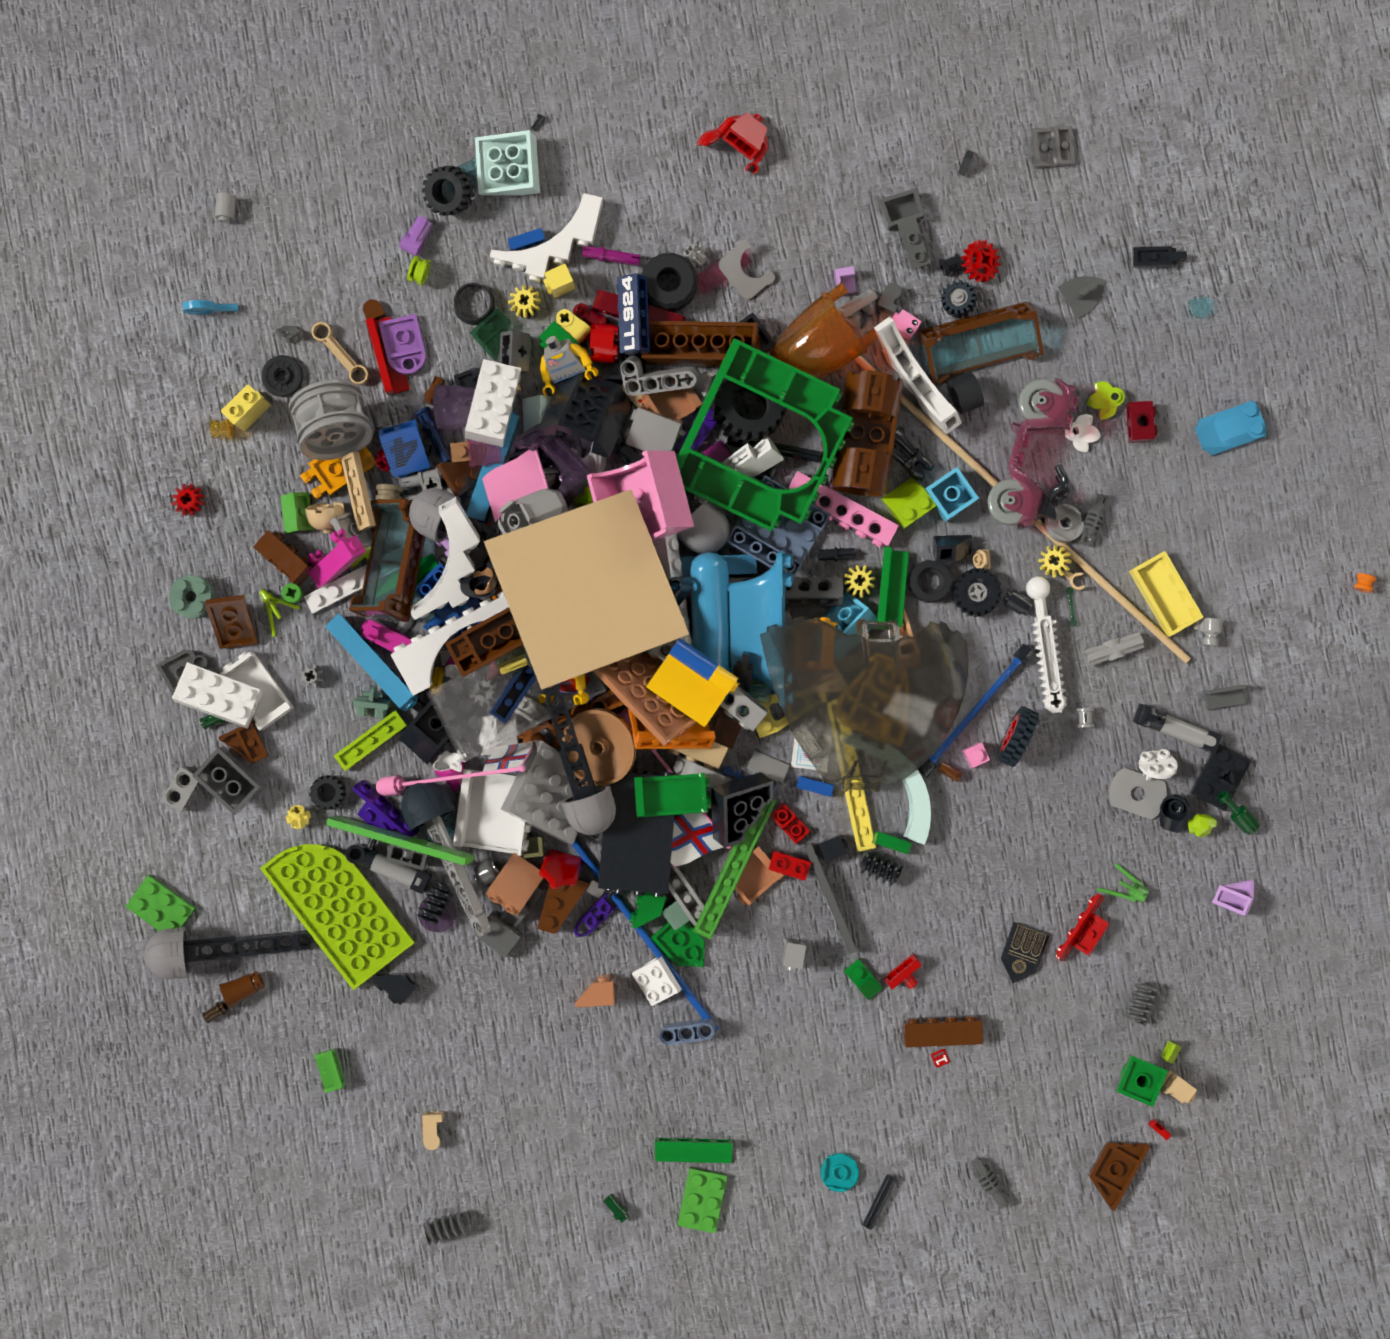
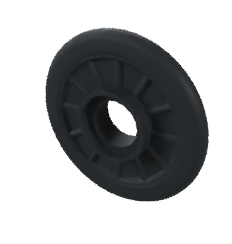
M279 355L266 362L262 369L261 379L269 393L278 397H286L294 394L300 388L303 381V371L300 364L294 358ZM280 371L287 373L286 380H278L277 375Z

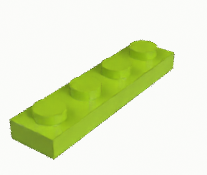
M395 710L336 753L334 757L343 770L347 771L408 725L397 710Z

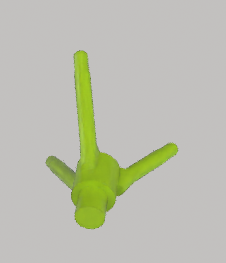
M262 589L259 594L267 609L272 637H276L271 610L280 619L281 615L275 607L277 604L280 603L297 610L300 609V606L274 597L266 589Z

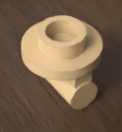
M977 550L974 553L973 564L977 569H991L990 550Z

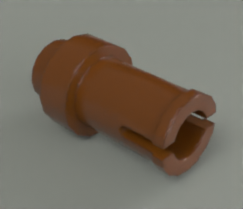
M434 376L429 389L423 395L425 403L433 406L434 402H438V395L446 382L444 379Z

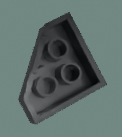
M759 772L711 787L712 829L715 841L724 848L742 843L746 837L744 835L750 826H754L762 815L760 812L763 807L773 799V780Z

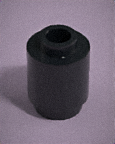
M1015 589L1012 592L1008 591L1003 599L1005 601L1004 606L1019 615L1023 614L1026 616L1033 605L1030 598Z

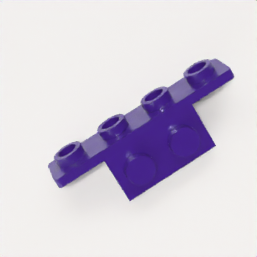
M361 780L353 787L352 790L366 801L357 813L366 823L390 831H394L396 828L402 834L411 837L419 832V828L409 831L400 810L395 808L365 780Z

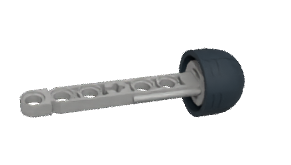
M435 782L416 783L410 786L404 793L401 802L402 814L409 831L426 825L433 843L455 849L441 817L456 810L446 790ZM441 859L465 913L470 919V924L475 934L479 937L488 934L491 931L489 921L486 915L483 914L482 906L463 865Z

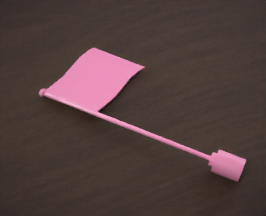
M532 443L531 449L518 458L493 469L482 478L495 522L502 516V513L499 514L500 508L508 501L549 488L536 443Z

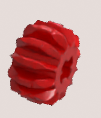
M182 484V490L175 488L178 494H172V497L176 499V501L172 502V505L177 506V512L182 511L184 516H187L188 513L194 516L195 510L201 512L199 505L203 506L205 502L200 501V499H203L205 495L199 494L201 492L199 487L195 488L193 484L189 486ZM192 498L191 502H185V499Z

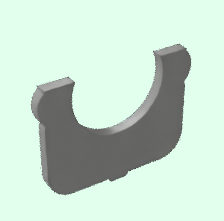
M741 239L737 242L736 247L720 259L719 269L728 279V283L737 290L741 297L750 299L766 285L773 283L775 276L770 269L766 274L758 278H751L743 272L740 263L741 256L751 245L746 239Z

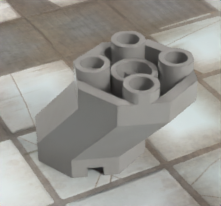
M545 488L516 500L508 501L500 508L499 514L502 513L501 519H498V526L502 534H506L568 512L569 510L561 492Z

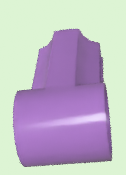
M418 216L409 233L403 236L399 248L413 256H419L424 247V240L430 232L433 223L424 217Z

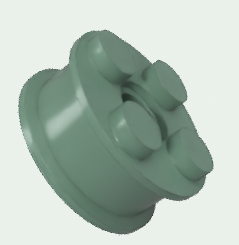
M186 575L177 579L169 592V601L173 610L179 615L189 618H200L207 615L205 601L216 598L215 590L211 583L204 578L194 575ZM195 592L196 599L193 602H191L189 600L190 593Z

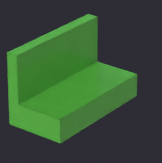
M292 492L280 496L285 534L314 530L307 520L305 508L311 505L309 492Z

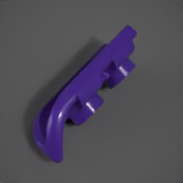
M607 894L601 897L577 921L574 929L576 937H584L591 934L618 908L617 905L612 907L606 901ZM597 907L599 910L592 914L591 912ZM601 914L605 915L602 919H597ZM584 921L590 930L579 934L578 927Z

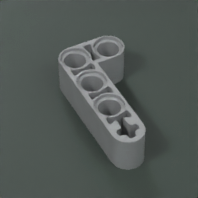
M629 356L620 366L624 389L631 396L691 388L700 379V371L694 366L644 373L642 362L637 356ZM628 363H632L635 370H631L628 367ZM668 376H672L675 379V383L669 382ZM650 379H654L657 382V386H653L650 383ZM631 381L636 382L639 388H634L631 384Z

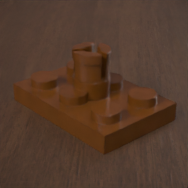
M244 595L207 599L205 601L220 649L258 644V636Z
M719 706L708 722L709 730L715 733L714 742L732 749L742 726L737 718L729 717L724 713L725 709Z

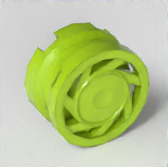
M415 255L409 266L407 281H415L418 285L423 286L430 272L431 264L428 263H431V261L428 259L422 260L420 256Z

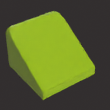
M1169 1040L1161 1054V1058L1173 1064L1181 1050V1046Z

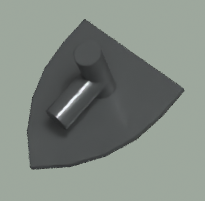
M1083 276L1073 278L1058 286L1077 319L1086 315L1098 303L1104 291L1105 280L1097 277Z

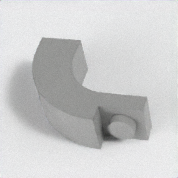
M677 756L671 769L675 775L705 773V777H709L710 788L706 789L711 791V787L733 781L729 777L680 756Z

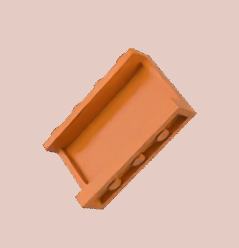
M628 709L635 749H711L715 740V733L709 730L708 723L705 727L696 723L663 746Z

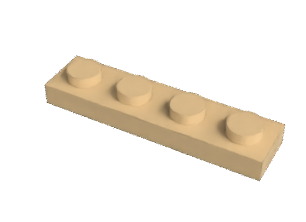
M351 452L341 457L357 530L365 531L376 525L359 452Z

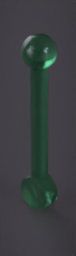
M1068 587L1065 593L1068 595L1071 616L1069 624L1075 627L1077 621L1074 617L1072 602L1073 588Z

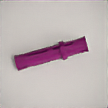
M583 246L582 257L598 259L599 262L604 260L639 266L640 254L609 250L603 246L601 248Z

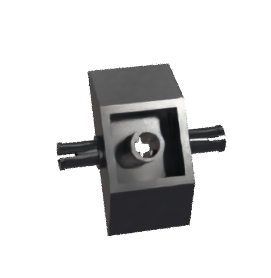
M450 682L428 704L423 703L419 698L416 700V704L412 708L418 714L399 738L402 743L427 765L449 742L461 753H464L466 751L465 748H468L471 744L458 734V730L479 707ZM435 719H441V727H434L436 724L434 722Z

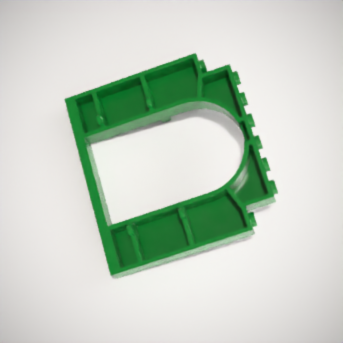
M733 338L677 457L684 489L772 531L773 527L778 528L782 519L779 517L780 514L800 524L803 520L807 521L811 513L809 507L811 503H816L820 495L817 490L820 485H825L828 478L826 472L829 467L833 468L837 460L834 455L837 450H842L846 441L843 437L846 432L850 433L854 422L851 421L852 416L832 407L833 404H838L842 396L839 393L840 389ZM724 378L806 417L816 426L822 437L824 454L818 471L810 480L794 488L782 489L772 487L691 448Z

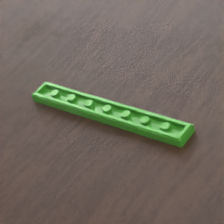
M772 799L769 804L766 803L760 812L762 815L757 822L745 832L744 835L746 837L742 843L733 845L693 929L694 932L708 939L712 938L777 800Z
M338 815L327 818L326 825L461 865L473 862V854Z

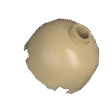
M325 502L308 506V508H305L309 524L317 530H323V533L334 532V527L330 520L345 514L344 503L333 502L334 505L332 506V504Z

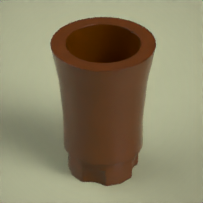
M258 971L219 984L221 994L230 1009L265 988L263 979Z

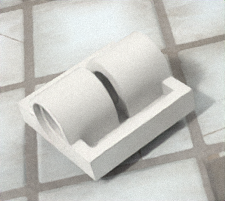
M662 956L651 960L632 973L651 1006L682 990Z

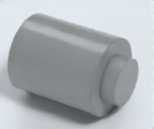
M217 193L215 218L219 222L230 223V220H234L235 195Z

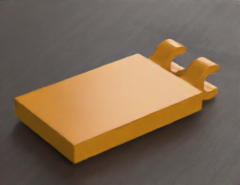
M367 447L358 451L363 473L376 466V461ZM341 458L334 460L314 459L308 463L310 469L300 475L305 484L310 482L315 476L322 483L311 490L316 499L320 498L325 492H328L331 496L347 485Z

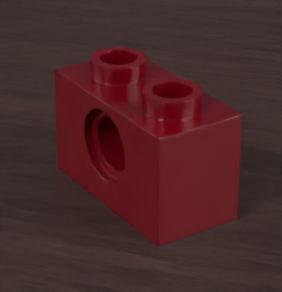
M1138 401L1126 404L1128 443L1151 442L1157 436V425H1154L1156 406H1153V401ZM1139 417L1146 420V426L1139 424Z

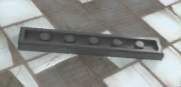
M812 844L804 845V849L849 953H854L857 949Z

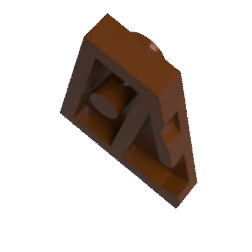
M444 462L436 465L455 496H460L476 486L481 471V466L478 462Z
M251 721L248 729L240 726L218 737L221 742L228 745L250 764L269 756L253 721Z

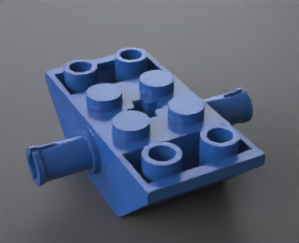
M440 562L416 586L415 593L421 599L434 588L442 576L445 567ZM469 597L470 599H468L467 603L457 608H451L450 603L447 602L443 608L433 610L435 616L423 628L428 632L430 628L436 625L440 627L443 623L446 624L445 621L453 616H456V618L463 616L462 612L471 607L474 610L481 607L480 601L474 597ZM468 626L460 629L456 633L460 636L462 632L468 630Z

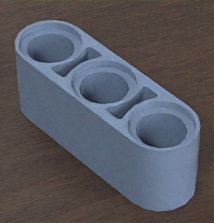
M711 1019L668 1023L662 1027L659 1033V1040L664 1045L709 1040L716 1030V1024ZM702 1026L710 1027L711 1032L705 1033L702 1030ZM683 1029H690L692 1035H685ZM664 1031H671L673 1037H666Z

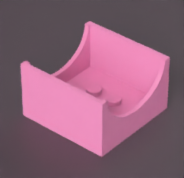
M646 450L642 452V455L645 457L635 463L615 470L587 475L593 502L632 489L652 542L694 527L675 451Z

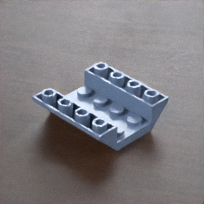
M764 476L761 481L772 487L786 488L767 476ZM811 503L809 507L811 513L807 521L803 520L800 524L780 514L781 522L778 528L773 527L772 531L740 517L726 542L770 568L774 565L777 553L780 550H785V554H793V566L786 568V573H793L794 579L831 514Z

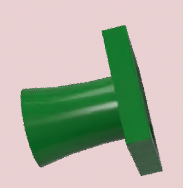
M1130 1055L1127 1063L1121 1070V1078L1115 1091L1154 1107L1168 1070Z

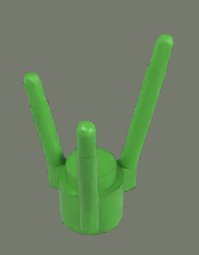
M1117 863L1115 867L1134 882L1132 885H1129L1121 880L1119 881V884L1129 889L1128 894L1130 895L1097 888L1099 892L1125 898L1132 902L1136 900L1143 902L1149 892L1144 887V883L1138 881Z

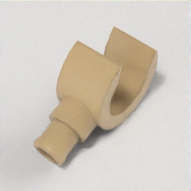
M1066 570L1063 571V576L1070 580V585L1074 590L1081 591L1086 588V585L1077 587L1073 583L1074 578L1083 576V573L1073 574Z

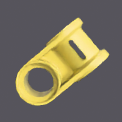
M567 309L560 310L557 313L556 323L581 344L591 332V327ZM561 317H568V322L564 321L562 323Z

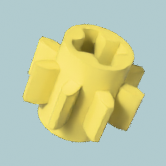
M295 805L290 810H287L286 821L287 824L291 823V828L302 829L309 824V819L311 818L310 811H306L304 806Z

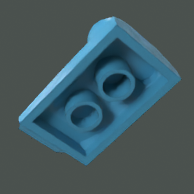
M1254 400L1199 419L1198 425L1195 428L1202 450L1209 452L1211 456L1266 437V426L1260 409Z

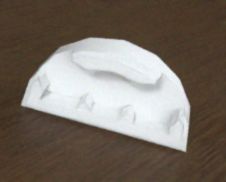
M711 371L701 373L699 381L692 387L702 404L716 376V373Z

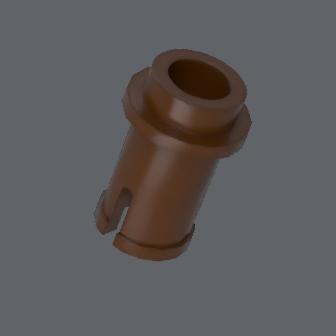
M944 760L937 770L951 778L952 782H958L963 774L960 768L956 769Z

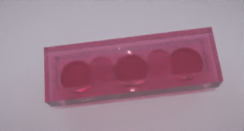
M745 251L740 261L742 269L752 263ZM719 261L697 275L698 286L704 295L727 280L719 269Z

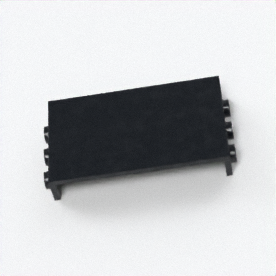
M630 770L626 776L616 783L607 785L610 786L614 798L616 813L612 824L603 831L598 888L614 889L615 894H626L627 890L634 891L633 895L645 896V892H652L654 897H664L665 894H669L675 815L638 818L634 777L673 776L674 773L663 772L662 775H655L654 771H643V774H636V770Z

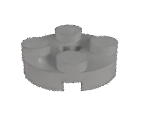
M1062 504L1054 507L1057 515L1056 520L1045 518L1044 529L1055 541L1070 543L1081 535L1084 529V521H1082L1081 513L1077 508L1069 504ZM1065 519L1067 521L1066 524L1069 526L1063 527L1060 521Z

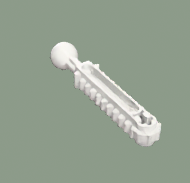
M1035 576L1028 581L1026 592L1031 599H1034L1037 618H1034L1035 622L1031 626L1036 628L1032 634L1037 635V638L1033 639V641L1038 642V645L1034 648L1039 650V653L1036 654V657H1040L1037 664L1041 665L1038 672H1042V676L1039 679L1044 682L1040 685V687L1045 689L1041 692L1042 695H1045L1042 702H1044V709H1047L1050 713H1061L1065 706H1067V697L1062 695L1066 690L1061 688V685L1064 684V681H1060L1063 674L1059 673L1062 666L1058 665L1061 659L1056 656L1060 653V651L1055 649V647L1059 646V643L1054 642L1058 636L1053 635L1057 628L1052 627L1056 620H1051V615L1048 616L1045 598L1050 593V584L1046 578ZM1054 698L1056 700H1059V703L1056 704V707L1055 705H1051V701H1053Z

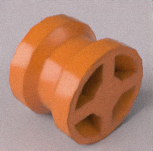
M1357 573L1356 578L1358 580L1354 584L1353 589L1365 593H1373L1372 586L1377 578L1372 575Z

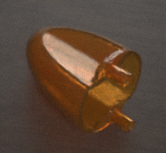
M840 282L839 285L828 293L821 292L822 296L808 306L786 328L776 341L770 355L820 379L845 366L861 354L868 353L867 347L879 338L874 328L863 337L857 338L835 308L834 302L848 293V290Z

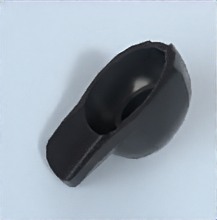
M1171 794L1165 797L1160 805V826L1165 830L1179 833L1189 816V803L1181 794Z

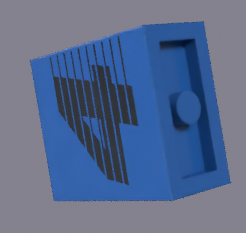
M416 419L379 430V438L393 478H403L408 476L409 473L416 471L424 472L430 468V459L426 455Z

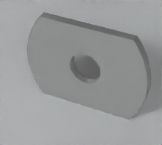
M1122 768L1116 773L1110 783L1109 803L1113 807L1152 820L1160 813V805L1163 799L1167 797L1166 784L1164 781L1156 778H1151V780L1147 781L1146 775ZM1134 787H1141L1144 790V797L1139 801L1131 797V791Z

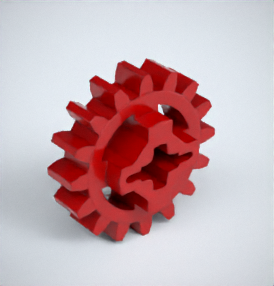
M977 240L968 244V248L963 250L966 255L961 257V259L965 260L962 267H966L965 274L970 273V280L975 278V282H986L995 278L994 274L999 273L996 267L1001 266L997 262V259L1001 257L996 256L998 249H992L993 243L987 244V240Z

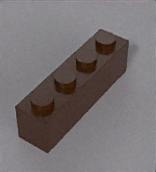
M967 1015L965 1019H957V1016H947L946 1020H938V1017H927V1020L919 1021V1018H907V1021H903V1042L906 1048L983 1044L982 1020L977 1018L976 1015Z

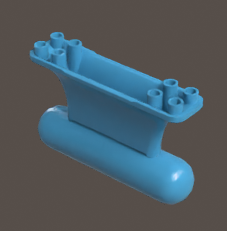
M780 550L777 553L774 565L766 573L747 581L729 583V568L726 560L717 553H701L694 558L690 567V578L693 581V589L691 590L692 646L732 674L736 661H741L743 651L750 652L749 663L754 664L752 678L767 684L774 690L780 707H786L787 703H794L795 689H788V684H793V681H795V669L788 670L785 623L786 587H792L793 573H786V568L793 566V554H785V550ZM729 693L724 698L725 701L728 699Z

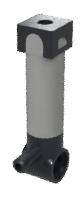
M1140 703L1132 722L1151 728L1209 753H1216L1222 737L1218 733L1202 729Z
M370 838L366 847L358 843L347 848L345 855L350 863L360 865L408 886L411 890L420 894L425 893L432 875L409 866L386 861L387 856L373 850L377 840ZM355 848L361 852L359 859L354 858L352 855Z

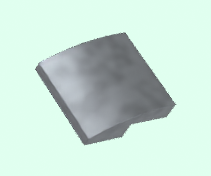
M1054 126L1053 128H1034L1031 130L1034 168L1061 167L1075 164L1072 126Z

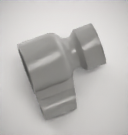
M1201 618L1193 623V629L1206 634L1203 638V645L1218 647L1219 639L1217 636L1222 632V619Z

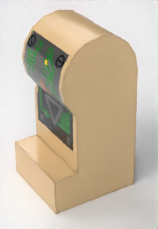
M427 1111L422 1115L423 1144L428 1150L437 1149L442 1141V1136L439 1132V1122H442L444 1119V1111Z

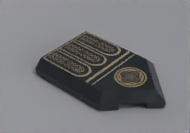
M1013 922L1001 955V961L1012 983L1037 972L1050 935Z

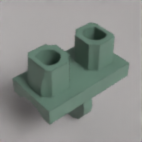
M371 686L370 691H363V696H357L356 700H353V706H356L357 716H367L368 708L375 709L374 717L384 719L388 708L391 706V700L381 699L383 693L376 692V687Z

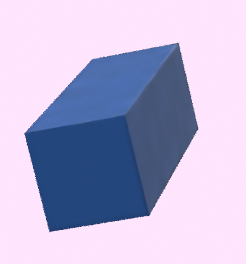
M542 228L508 238L511 251H520L546 242Z
M798 776L796 788L831 797L834 785Z

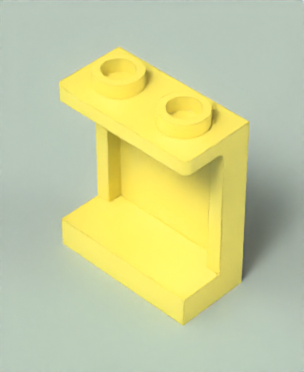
M246 385L221 412L236 427L245 432L271 404L257 390L255 391L250 385Z

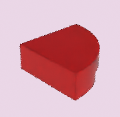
M1152 1119L1148 1123L1164 1139L1168 1140L1171 1133L1157 1121Z

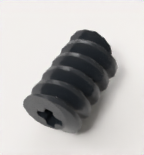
M867 850L860 865L861 874L868 870V877H871L875 873V880L882 877L883 884L890 880L889 886L891 887L897 882L903 865L899 869L896 862L890 866V859L883 863V856L876 860L877 854L873 853L869 856L870 851Z
M434 880L433 882L437 887H430L433 894H426L430 900L422 901L426 907H419L418 909L422 914L416 915L431 924H438V920L435 917H442V913L439 910H446L444 904L450 903L447 897H453L454 894L451 891L453 889Z

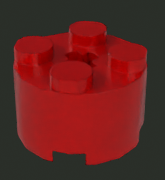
M591 324V361L595 363L618 362V345L615 344L619 343L618 326H615V324Z

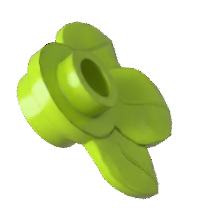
M1097 382L1094 384L1096 393L1088 398L1086 404L1094 409H1100L1099 417L1101 420L1109 419L1115 415L1117 406L1124 402L1125 394L1122 389L1112 387L1108 382ZM1117 393L1119 398L1112 400V394Z

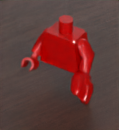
M745 113L742 116L728 117L717 129L703 133L698 139L697 145L708 146L722 138L749 160L754 159L753 162L746 165L745 171H748L750 165L754 167L752 174H755L759 169L758 162L761 163L768 150L767 127L762 124L763 118L759 114L751 116L749 113Z

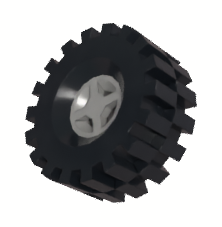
M973 568L962 573L955 580L954 587L952 588V599L955 601V606L960 609V612L966 613L967 616L979 617L991 613L998 606L1002 598L1000 597L1002 594L1000 581H997L995 574L992 575L991 571L983 570V568Z

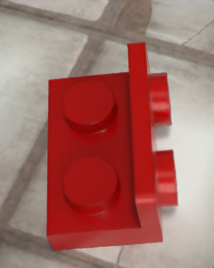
M773 850L769 870L806 880L811 862Z

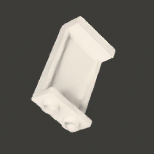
M246 651L238 656L239 660L234 664L230 662L225 665L220 675L261 690L263 694L253 719L259 730H265L294 709V707L255 652L248 653Z

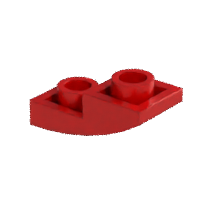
M784 802L769 815L796 845L811 833Z

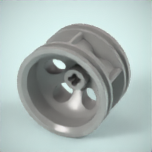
M338 379L320 381L304 387L291 398L289 410L295 423L299 448L304 456L315 460L340 459L351 452L362 450L370 443L373 431L368 417L362 412L364 399L361 389L357 384Z

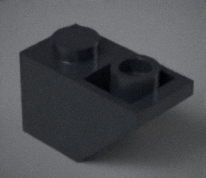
M972 535L933 536L932 553L935 562L956 563L971 554Z
M382 973L372 978L375 981L374 985L380 991L384 990L388 993V998L394 1004L398 1003L399 1005L419 986L406 973Z

